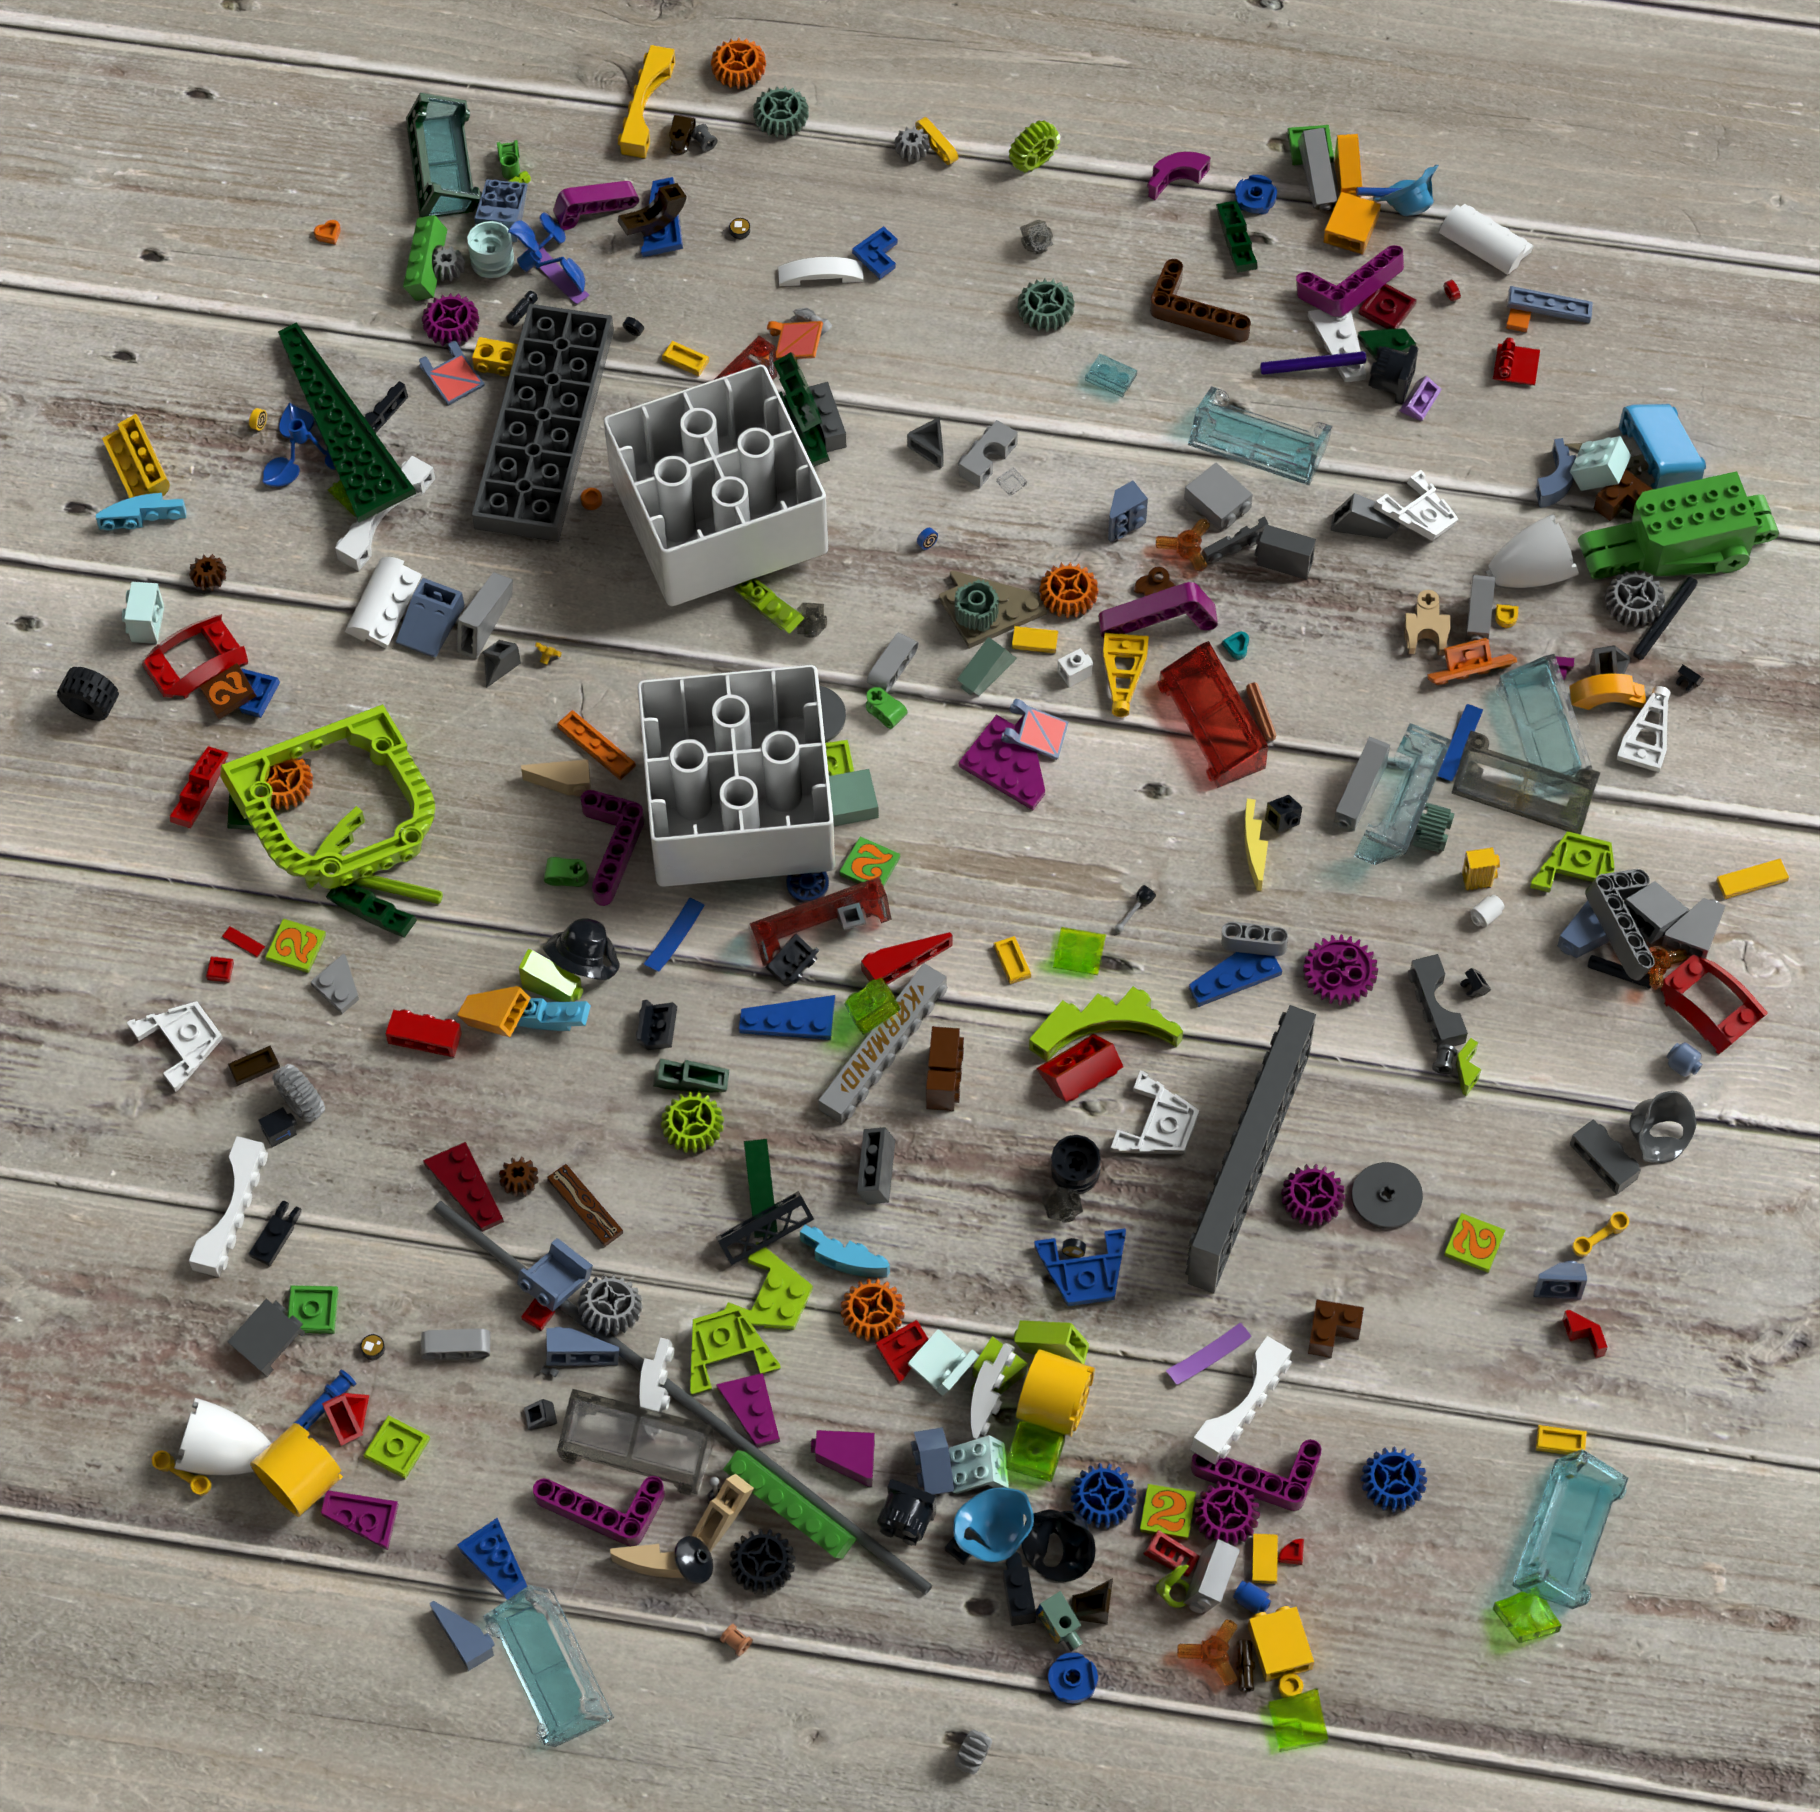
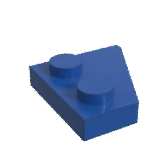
M242 669L257 696L240 706L239 709L243 714L261 718L280 681L278 677Z

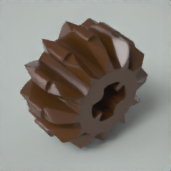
M203 554L202 559L195 558V564H190L189 576L196 588L201 587L203 591L210 588L213 591L214 586L221 587V582L226 581L227 569L220 557L215 558L212 554L208 558Z
M522 1156L519 1161H515L512 1157L511 1164L504 1162V1170L499 1171V1177L501 1178L499 1180L500 1186L505 1187L504 1189L507 1194L513 1191L515 1197L518 1196L519 1192H522L526 1197L527 1190L534 1191V1184L539 1182V1178L536 1176L538 1169L533 1167L531 1160L525 1162Z

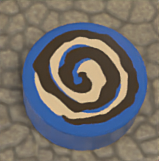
M930 527L924 529L917 537V544L924 550L931 548L938 539V533Z

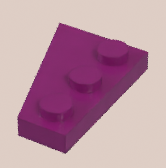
M763 1373L716 1384V1388L723 1395L728 1406L735 1413L756 1447L780 1442Z
M328 1490L325 1494L321 1514L334 1523L388 1550L399 1504L398 1501Z

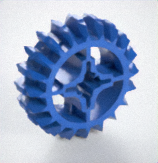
M1395 1446L1390 1453L1386 1448H1383L1382 1455L1376 1451L1373 1455L1374 1459L1369 1457L1366 1462L1367 1465L1363 1466L1362 1472L1364 1474L1361 1475V1481L1364 1484L1362 1489L1363 1491H1368L1367 1499L1375 1498L1374 1506L1379 1503L1383 1504V1511L1387 1509V1506H1391L1392 1512L1396 1511L1397 1506L1402 1511H1405L1406 1504L1412 1508L1415 1505V1501L1421 1500L1422 1496L1420 1493H1425L1426 1487L1424 1484L1427 1483V1477L1423 1475H1425L1426 1470L1425 1468H1419L1422 1463L1421 1460L1413 1461L1414 1453H1411L1409 1456L1405 1455V1448L1401 1450V1453L1397 1452ZM1389 1464H1395V1465H1398V1466H1396V1467H1390V1466H1388V1465H1389ZM1406 1470L1411 1474L1413 1478V1486H1411L1408 1483L1409 1481L1404 1477ZM1375 1473L1380 1475L1379 1478L1384 1482L1382 1489L1375 1481ZM1399 1475L1398 1480L1395 1479L1389 1484L1390 1479L1393 1480L1395 1477ZM1391 1492H1399V1493H1401V1494H1399V1495H1393V1494H1390V1493H1391Z
M1101 1463L1098 1464L1096 1470L1090 1465L1088 1473L1082 1470L1080 1472L1081 1478L1076 1477L1074 1479L1076 1486L1071 1487V1492L1074 1494L1071 1496V1502L1075 1503L1073 1505L1074 1511H1080L1079 1515L1083 1518L1087 1516L1086 1523L1088 1525L1092 1521H1096L1095 1526L1097 1528L1100 1527V1523H1105L1107 1529L1110 1526V1522H1113L1115 1526L1119 1525V1518L1123 1521L1127 1520L1126 1513L1131 1514L1133 1512L1132 1506L1136 1504V1499L1134 1498L1136 1489L1132 1488L1134 1486L1133 1480H1127V1472L1120 1475V1467L1111 1470L1112 1465L1110 1463L1107 1465V1469L1102 1468ZM1098 1481L1096 1488L1089 1489V1492H1084L1090 1484ZM1107 1481L1116 1484L1117 1487L1110 1486ZM1102 1488H1103V1493H1105V1496L1107 1497V1498H1106V1504L1104 1503V1498H1102V1495H1101V1489H1102ZM1118 1499H1123L1119 1506L1109 1510L1110 1504L1118 1502ZM1090 1505H1097L1100 1510H1096Z

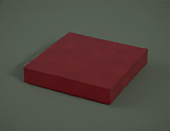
M1385 284L1366 299L1360 307L1358 314L1386 329H1398L1415 307L1417 300Z

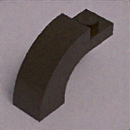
M678 183L659 187L655 199L648 206L638 211L619 215L617 222L627 236L642 232L644 237L649 236L666 227L677 217L686 202L687 196Z

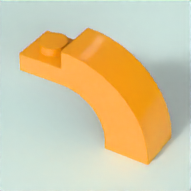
M1600 674L1581 679L1569 686L1571 704L1587 710L1608 702H1620L1642 708L1646 704L1644 685L1633 682L1630 675Z

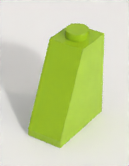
M527 950L519 966L523 989L558 1002H575L580 1000L583 994L580 977L560 968L554 962L535 951Z
M1020 1320L1018 1329L1014 1333V1342L1024 1353L1036 1355L1037 1351L1041 1349L1085 1364L1089 1343L1072 1323Z

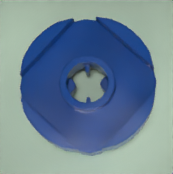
M1250 175L1248 179L1244 181L1242 179L1238 182L1235 189V199L1241 210L1250 213L1267 214L1276 202L1277 189L1269 178L1263 175ZM1256 191L1259 192L1260 196H1253L1251 193L1254 194Z
M1066 1653L1059 1656L1052 1664V1667H1050L1048 1673L1050 1690L1056 1699L1061 1702L1074 1704L1091 1698L1098 1683V1672L1094 1663L1079 1653ZM1073 1672L1075 1676L1080 1677V1680H1077L1075 1684L1067 1681L1066 1676L1069 1677V1673Z

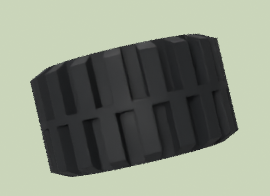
M84 667L70 668L57 690V697L66 708L83 718L95 721L105 720L108 717L119 696L117 687L108 678Z

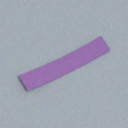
M543 247L539 250L542 254L541 262L553 259ZM557 263L540 267L548 278L576 304L589 296L585 290L580 294L577 286Z
M1239 1323L1203 1349L1167 1369L1166 1372L1178 1385L1239 1347L1251 1338V1334L1242 1323Z

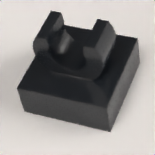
M1682 664L1678 672L1683 676L1676 680V684L1680 686L1684 680H1687L1689 684L1685 690L1690 692L1694 688V683L1700 686L1705 678Z
M1470 968L1465 972L1468 979L1461 981L1460 985L1465 988L1471 984L1472 988L1466 993L1467 996L1474 997L1478 992L1485 995L1491 991L1480 971Z
M964 1533V1538L966 1540H973L970 1536ZM955 1537L945 1546V1551L963 1565L972 1556L958 1546Z

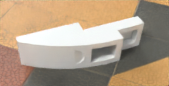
M661 1337L654 1360L644 1358L640 1378L639 1398L642 1419L647 1434L655 1439L656 1433L660 1434L662 1430V1412L667 1410L669 1406L670 1396H667V1390L660 1387V1385H664L668 1375V1371L665 1370L667 1361L671 1362L674 1355L671 1341Z
M1008 1343L1003 1344L994 1363L988 1360L984 1361L979 1371L971 1403L972 1436L976 1439H979L981 1435H987L992 1425L988 1421L992 1414L996 1415L1003 1403L1000 1401L1002 1395L995 1392L994 1388H1000L1005 1378L1002 1373L1006 1366H1011L1016 1356L1013 1353L1015 1347Z

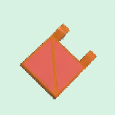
M769 321L767 329L771 330L770 334L772 336L780 335L776 351L762 349L760 356L764 357V363H773L790 352L794 353L796 359L815 358L823 322L779 323Z

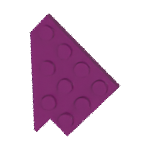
M996 714L959 761V767L1033 811L1045 796V786L1037 752L1017 744L1005 743L1001 740V736L1006 728H1011L1019 734L1024 715L1014 725Z

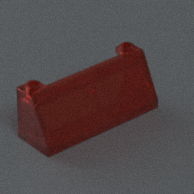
M1209 641L1200 644L1160 671L1159 681L1157 682L1158 688L1162 694L1171 695L1208 762L1207 776L1211 782L1214 781L1217 788L1266 769L1268 745Z

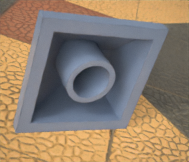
M1565 1261L1540 1273L1533 1297L1582 1299L1587 1283L1584 1264H1579L1575 1261Z

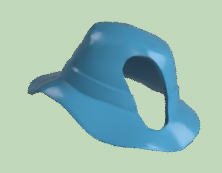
M1439 165L1427 168L1418 180H1401L1389 188L1402 189L1385 196H1374V200L1387 201L1402 216L1418 215L1425 212L1434 203L1431 179Z
M992 1488L977 1494L966 1502L955 1516L953 1531L956 1543L963 1551L984 1561L999 1562L1008 1559L1017 1551L1023 1540L1032 1530L1034 1515L1029 1498L1024 1492L1011 1488ZM1023 1514L1026 1516L1027 1519L1026 1525H1024ZM970 1528L974 1531L985 1546L976 1540H966L964 1538L965 1530Z

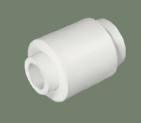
M1487 896L1471 909V920L1477 926L1486 927L1502 914L1505 906L1498 896Z

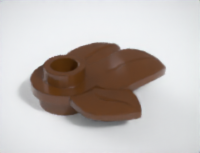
M1154 567L1148 575L1142 576L1136 581L1134 592L1144 593L1145 597L1176 585L1170 581V575L1165 568ZM1161 574L1163 578L1156 580L1155 575Z

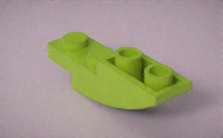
M756 578L739 583L734 588L760 614L788 634L804 619L801 613L777 597L771 589Z

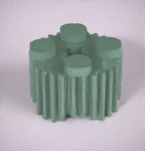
M980 579L973 581V584L969 582L968 585L964 584V587H958L955 592V615L958 624L965 625V628L969 627L970 630L971 628L980 631L988 630L999 614V597L996 590H993L992 586L990 587L988 581L985 583L984 580L980 581Z
M1425 802L1423 809L1427 810V813H1421L1416 835L1420 837L1419 840L1414 838L1412 845L1439 853V850L1444 851L1448 839V835L1444 834L1445 829L1450 830L1455 813H1451V809Z

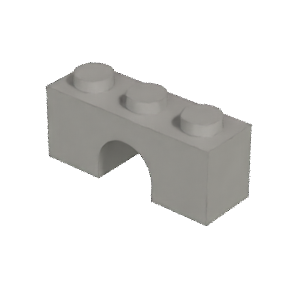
M998 420L992 426L989 425L981 439L973 443L970 452L960 458L958 463L959 476L981 488L993 474V461L986 458V456L997 454L1005 459L1018 444V432Z

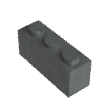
M824 382L809 386L822 420V424L818 425L827 452L846 448V431L829 383Z
M1593 1119L1572 1135L1570 1146L1616 1195L1638 1179L1641 1171L1638 1162L1624 1152L1622 1145L1608 1135L1603 1125L1598 1124Z
M886 1127L863 1130L857 1193L867 1205L889 1203L895 1139Z

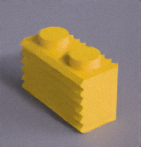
M1493 847L1466 851L1462 866L1465 889L1469 891L1470 889L1474 890V888L1492 887L1493 880L1498 877L1497 868H1500V859L1498 854L1494 853Z

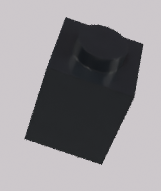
M284 1107L258 1120L261 1130L272 1148L297 1135L294 1126L298 1124L293 1114H287Z

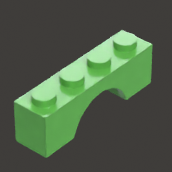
M435 215L417 218L403 284L404 289L415 301L434 298L437 279L432 268V253L434 248L444 247L448 230Z

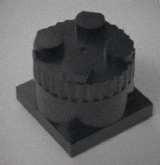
M1411 345L1407 353L1379 346L1376 355L1377 361L1373 362L1371 367V377L1368 386L1396 394L1395 403L1404 404L1415 373L1419 348Z
M890 1479L887 1487L888 1495L877 1519V1523L881 1527L880 1532L886 1537L892 1538L896 1536L901 1538L904 1543L916 1546L917 1542L922 1540L930 1520L933 1521L935 1518L936 1496Z

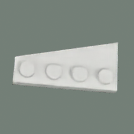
M1322 310L1308 311V318L1310 322H1313L1318 336H1321L1325 343L1324 346L1327 352H1330L1331 355L1361 352L1351 311L1341 317L1331 316ZM1364 364L1336 367L1344 382L1366 380Z

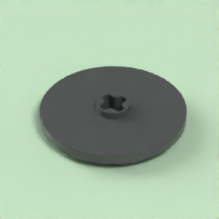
M819 686L826 743L835 738L843 729L846 720V709L842 699L834 691Z
M1392 1162L1376 1163L1365 1168L1355 1179L1352 1189V1201L1357 1213L1366 1222L1380 1228L1390 1229L1406 1225L1416 1217L1423 1200V1191L1418 1178L1406 1167ZM1385 1191H1387L1388 1194H1392L1391 1199H1387L1386 1196H1383Z

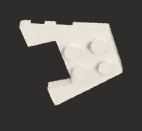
M1420 470L1411 476L1407 482L1421 495L1418 499L1403 508L1388 494H1385L1375 502L1373 508L1433 541L1454 526L1458 518L1445 500H1440L1434 493L1436 488L1433 484L1428 485L1424 479L1426 475Z
M197 1001L168 1009L169 1012L158 1015L150 1014L144 1019L137 1021L133 1019L127 1022L128 1027L138 1041L160 1029L179 1054L182 1061L163 1072L164 1077L175 1092L181 1088L223 1039L221 1033Z
M1140 1070L1133 1092L1155 1099L1141 1137L1117 1130L1110 1152L1184 1154L1199 1116V1110L1177 1094L1174 1095L1166 1090L1164 1085L1158 1081L1155 1082L1148 1077L1147 1073Z

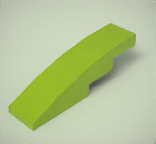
M357 806L354 807L325 838L314 856L326 852L342 855L341 852L354 842L352 833L365 823L363 811ZM305 880L306 885L309 889H311L318 883V881L312 882Z

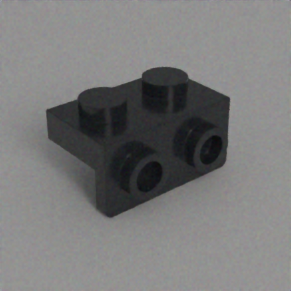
M794 934L765 968L784 986L791 982L795 984L803 976L801 971L806 966L808 968L812 966L818 959L815 955L820 950L817 947L812 949L801 937Z
M642 1000L636 1038L646 1050L672 1047L678 1007L675 1003L653 1005L648 1000Z

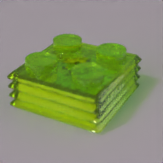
M883 978L871 980L864 989L849 995L844 1003L852 1020L863 1035L901 1010Z
M1019 1421L1006 1460V1469L1052 1482L1065 1443V1435L1041 1426ZM1035 1448L1039 1449V1453L1037 1455L1032 1454V1451H1034Z

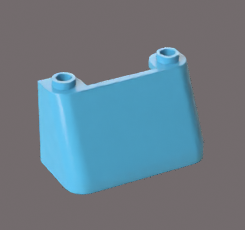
M1635 404L1623 408L1619 429L1622 435L1627 434L1629 438L1634 437L1649 465L1647 472L1654 477L1655 483L1651 484L1653 490L1703 478L1704 470L1706 469L1705 460L1696 451L1678 418V412L1675 407H1672L1670 404Z

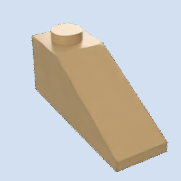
M588 759L521 765L523 780L569 796H581L585 791L591 790Z

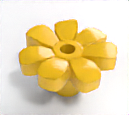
M539 642L535 644V647L542 653L539 662L548 665L550 657H561L562 652L555 648L547 647Z

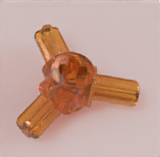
M1199 519L1191 530H1185L1178 534L1177 537L1157 536L1155 546L1158 549L1176 550V553H1179L1181 557L1190 560L1196 571L1202 572L1207 568V563L1200 553L1202 549L1200 544L1202 543L1201 538L1209 529L1210 524L1206 519Z
M1660 946L1649 948L1655 961L1654 966L1647 973L1649 974V985L1653 989L1662 988L1663 975L1667 969H1670L1671 964L1687 960L1688 957L1685 949L1668 952Z
M1226 1619L1215 1636L1211 1635L1206 1641L1202 1640L1201 1644H1178V1658L1201 1659V1663H1206L1211 1669H1216L1224 1685L1234 1684L1238 1679L1228 1662L1230 1657L1227 1651L1230 1648L1228 1643L1237 1630V1624L1232 1620ZM1211 1649H1216L1217 1655H1211Z

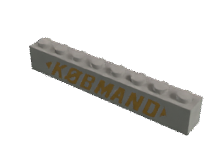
M925 963L922 964L818 1100L819 1111L840 1124H843L846 1118L850 1119L853 1116L856 1105L859 1101L863 1102L866 1099L872 1084L879 1082L884 1068L891 1066L897 1051L904 1049L908 1043V1037L912 1032L915 1033L919 1029L923 1017L932 1012L938 997L942 998L948 989L947 976Z

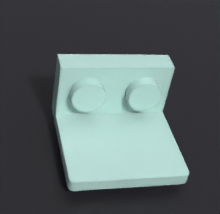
M938 1329L908 1362V1365L944 1396L979 1355L973 1349L966 1354Z
M988 1435L949 1448L954 1485L953 1493L959 1494L985 1485H990L994 1488H1009L1004 1442Z

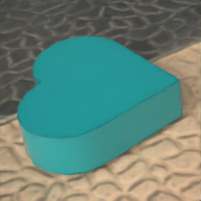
M1239 631L1222 640V645L1234 659L1241 660L1247 655L1249 636L1246 632Z

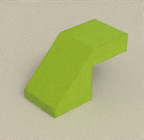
M1472 1038L1468 1040L1459 1052L1456 1061L1462 1094L1465 1096L1469 1094L1478 1082L1481 1073L1480 1068L1469 1062L1475 1055L1478 1042Z

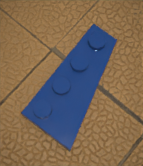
M673 177L652 182L649 204L655 199L659 187L675 183ZM679 214L660 231L646 237L643 236L642 257L683 249Z
M1235 952L1190 983L1189 990L1198 1007L1281 976L1282 969L1275 956Z
M835 995L742 1008L739 1033L831 1040Z
M498 1518L457 1544L460 1552L506 1600L527 1587Z

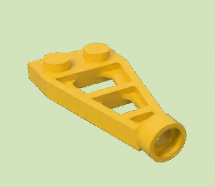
M1105 633L1103 659L1113 702L1112 714L1116 717H1126L1129 715L1130 702L1147 661L1149 636ZM1115 657L1134 658L1135 662L1132 669H1117ZM1116 678L1131 679L1129 688H1117Z

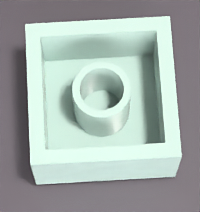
M1621 436L1587 441L1582 443L1570 473L1581 491L1619 484L1631 454Z
M131 582L130 590L126 591L127 607L122 611V621L126 623V633L129 634L131 642L158 644L165 607L158 583Z

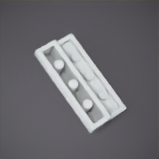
M1466 204L1461 207L1456 205L1445 218L1439 231L1443 236L1507 275L1519 266L1520 261L1530 254L1533 249V245L1528 243L1526 239L1515 235L1508 228L1502 227L1492 221L1490 217L1482 215Z
M394 557L381 558L345 632L363 642L368 639L387 648L422 574L404 566V561Z

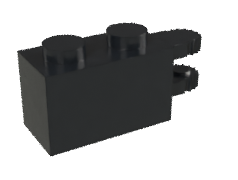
M1015 1552L1006 1559L1007 1570L1003 1571V1582L1011 1626L1036 1623V1610L1028 1566L1023 1567L1022 1560L1020 1559L1021 1556L1018 1552Z

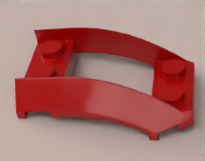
M222 614L190 624L167 637L150 651L142 662V666L163 697L173 698V695L183 696L185 699L195 689L234 664L247 665L248 658L245 647H240L223 623ZM202 633L217 656L201 664L180 679L163 654L180 642Z
M1694 954L1660 982L1666 1007H1671L1685 1018L1706 1041L1708 1040L1717 1050L1715 1052L1718 1055L1768 1014L1750 991L1733 975L1715 962ZM1708 972L1723 982L1743 1002L1740 1007L1718 1025L1696 1004L1683 995L1686 990Z

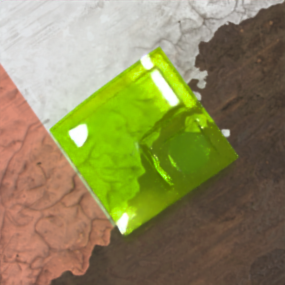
M1538 1582L1511 1597L1495 1602L1493 1606L1494 1612L1518 1643L1560 1632L1562 1624L1550 1608Z
M1318 1688L1268 1702L1279 1752L1328 1742L1329 1738Z

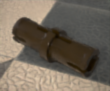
M1245 1639L1236 1642L1238 1662L1235 1663V1668L1238 1670V1690L1240 1692H1251L1255 1689L1253 1680L1255 1662L1252 1659V1642Z

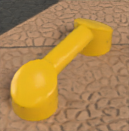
M1620 1211L1613 1213L1608 1220L1607 1226L1589 1238L1584 1236L1576 1238L1572 1244L1573 1252L1579 1257H1586L1592 1250V1246L1612 1233L1619 1234L1623 1232L1629 1225L1628 1216Z
M160 1450L152 1456V1465L162 1472L170 1471L188 1482L191 1490L197 1495L203 1496L210 1491L212 1483L209 1478L204 1475L195 1476L190 1472L175 1469V1460L168 1452Z

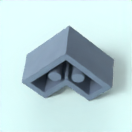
M943 1427L914 1432L915 1441H911V1448L915 1465H920L921 1473H917L918 1487H923L925 1492L931 1494L954 1491L949 1448Z

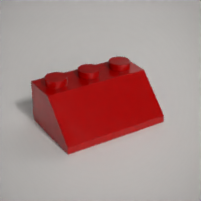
M1092 1034L1037 1067V1070L1054 1094L1067 1102L1075 1100L1085 1090L1095 1088L1098 1082L1103 1079L1113 1077L1124 1066L1114 1044L1096 1034Z

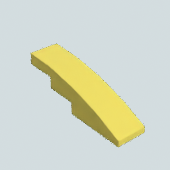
M1247 798L1244 824L1245 851L1256 890L1262 891L1268 841L1259 840L1262 820L1253 819L1256 800Z

